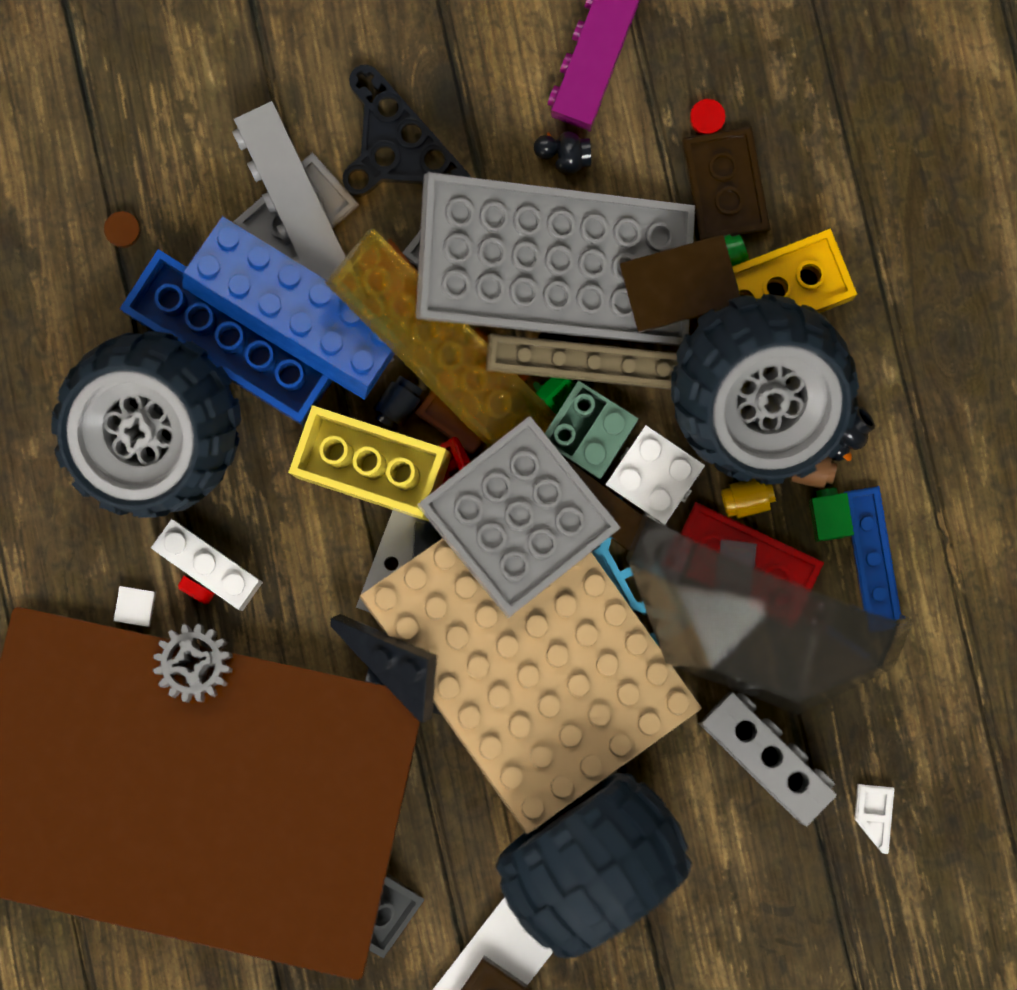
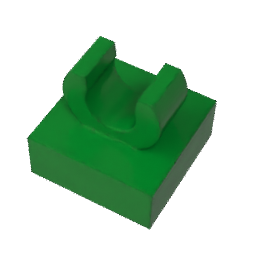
M550 378L543 386L536 381L533 383V387L537 391L535 394L555 415H557L576 385L573 380Z

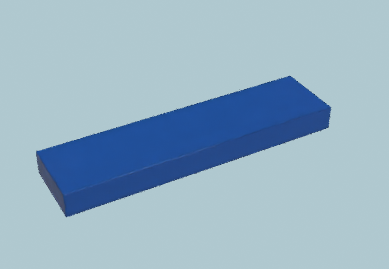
M880 487L845 491L843 493L848 495L854 535L851 536V543L866 632L902 627L903 623Z

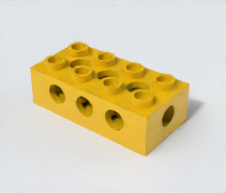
M831 228L733 266L740 296L750 295L755 299H761L763 294H769L767 291L768 284L778 283L784 289V297L795 300L799 306L804 304L821 313L850 302L857 295ZM804 270L812 271L817 277V283L814 285L805 284L801 280L800 272Z

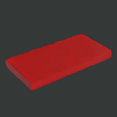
M695 502L665 567L795 627L824 562Z

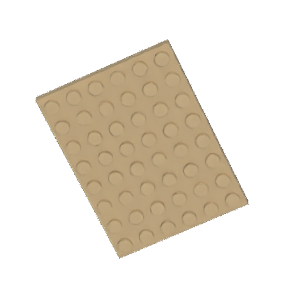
M443 538L359 596L384 633L437 655L433 703L525 834L533 831L702 709L592 552L509 618L505 616Z

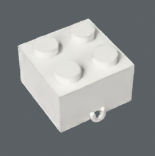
M645 425L631 448L627 447L620 457L622 461L606 485L665 525L679 503L686 501L692 492L690 487L705 465Z

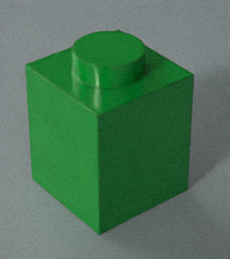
M837 488L816 491L817 497L809 500L815 542L853 536L854 530L847 493L838 494Z

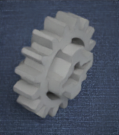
M196 624L194 632H192L188 625H182V634L180 635L170 630L168 633L171 641L167 643L160 640L158 643L164 649L163 654H154L153 656L154 659L161 661V666L153 669L155 674L164 676L158 683L159 686L162 688L171 686L168 695L174 698L182 692V701L187 703L191 701L192 695H194L198 702H204V693L206 692L216 697L218 694L215 686L217 684L222 686L228 684L222 678L223 673H232L233 671L232 668L225 665V661L233 657L232 653L222 651L227 645V641L224 639L215 641L217 632L213 629H210L204 635V626ZM197 640L206 642L213 651H201ZM180 646V651L178 652L176 657L172 659L175 650ZM192 656L203 660L194 665V670L182 667L192 662ZM215 667L212 676L206 681L207 674L211 668ZM174 675L185 676L189 687L181 685L174 678Z

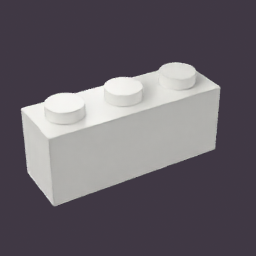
M173 519L170 520L151 547L152 550L241 611L245 609L263 583Z

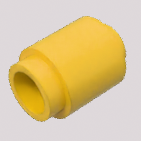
M754 478L749 482L743 480L731 483L729 488L721 490L727 517L736 515L738 519L770 511V503L776 502L772 484H760Z

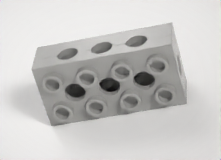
M727 693L698 724L800 824L807 827L837 796L831 790L835 783L822 770L815 768L812 771L805 764L809 758L794 743H790L787 746L782 742L779 737L783 732L770 719L764 718L761 721L753 713L757 707L743 693H738L737 695ZM745 720L751 726V734L748 739L740 741L736 737L735 728L739 722ZM772 746L777 753L776 761L770 766H765L762 762L761 754L766 747ZM799 772L802 776V785L799 789L791 791L787 784L788 778L792 773Z

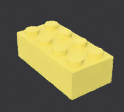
M312 405L288 473L297 479L429 522L417 505L442 485L452 454L445 448Z

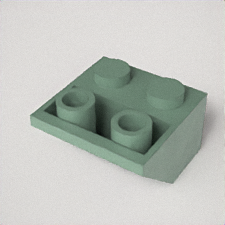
M578 380L544 434L562 456L600 482L636 426L639 418Z

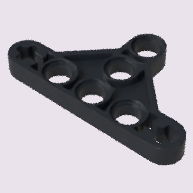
M360 65L354 68L350 74L349 83L354 95L364 105L361 156L346 168L342 177L343 185L349 194L355 197H364L382 182L423 184L424 174L428 172L445 174L451 165L456 168L450 171L451 175L471 178L464 167L374 67ZM363 75L367 78L372 75L371 82L375 90L379 93L381 88L384 87L386 91L379 93L373 102L370 103L368 99L373 98V95L365 86L361 89L357 88L360 84L358 77ZM385 99H392L399 106L398 112L392 117H384L378 111L379 104ZM408 125H415L420 128L422 135L419 141L407 143L401 136L402 130ZM389 148L394 151V162L389 166H380L375 161V155L378 150ZM431 151H439L444 155L445 162L441 168L433 170L426 166L425 156ZM363 171L368 175L369 181L366 187L357 190L350 186L348 180L353 172Z

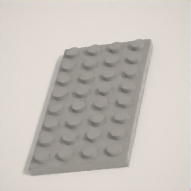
M428 172L424 174L416 319L680 347L685 335L689 334V319L638 333L619 263L693 243L695 205Z

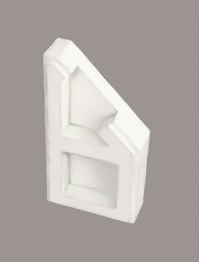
M857 784L854 820L881 853L889 854L894 787Z

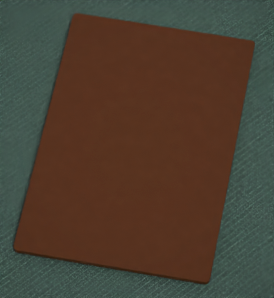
M22 607L14 608L0 659V898L352 980L363 978L421 722L413 716L386 686L232 653L233 657L225 661V665L232 668L233 671L232 673H223L222 678L228 684L226 686L219 684L215 686L218 695L213 697L206 692L204 693V702H198L194 695H192L191 701L187 703L182 701V692L176 698L169 696L171 686L166 688L160 687L158 683L164 676L155 674L153 669L161 666V661L153 658L154 654H163L164 649L158 644L159 641L169 643L170 639ZM180 646L175 650L172 659H174L180 651ZM200 646V650L203 652L213 651L211 648ZM192 656V662L182 667L194 670V665L203 660ZM215 667L211 668L207 674L206 681L212 676ZM174 675V678L181 685L189 687L185 676Z

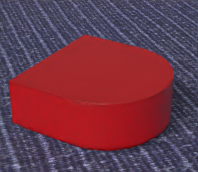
M185 575L178 584L179 590L205 605L209 604L215 595L214 592Z

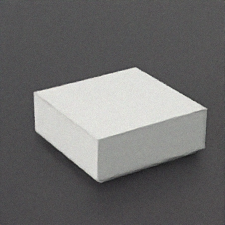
M119 586L114 621L150 627L156 592Z

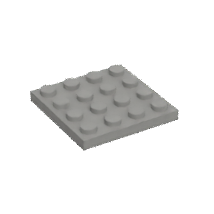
M531 416L517 425L417 505L507 618L511 617L621 528Z

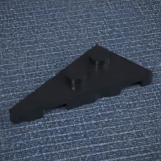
M342 614L332 617L330 622L332 629L413 716L422 723L431 719L437 655L396 637H390L382 631Z

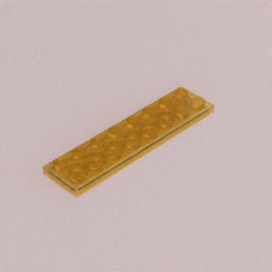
M375 229L367 230L325 282L488 447L495 444L529 416L544 433L552 423L556 414L517 374L485 371L487 343L468 324L416 319L418 273Z

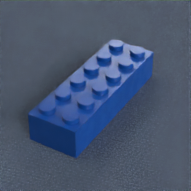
M223 216L183 272L182 288L364 400L404 339L405 328Z
M158 249L123 302L120 310L153 332L174 334V336L178 337V341L182 343L186 341L194 342L209 353L207 358L217 368L220 366L224 368L233 383L304 427L311 406L318 405L333 380L182 288L183 272L187 267Z

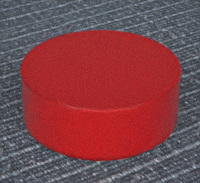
M713 99L700 100L691 110L690 124L700 135L719 132L725 122V110L719 102Z

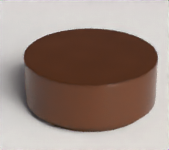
M119 211L107 218L104 224V233L112 245L119 248H127L138 241L141 228L138 220L132 214Z

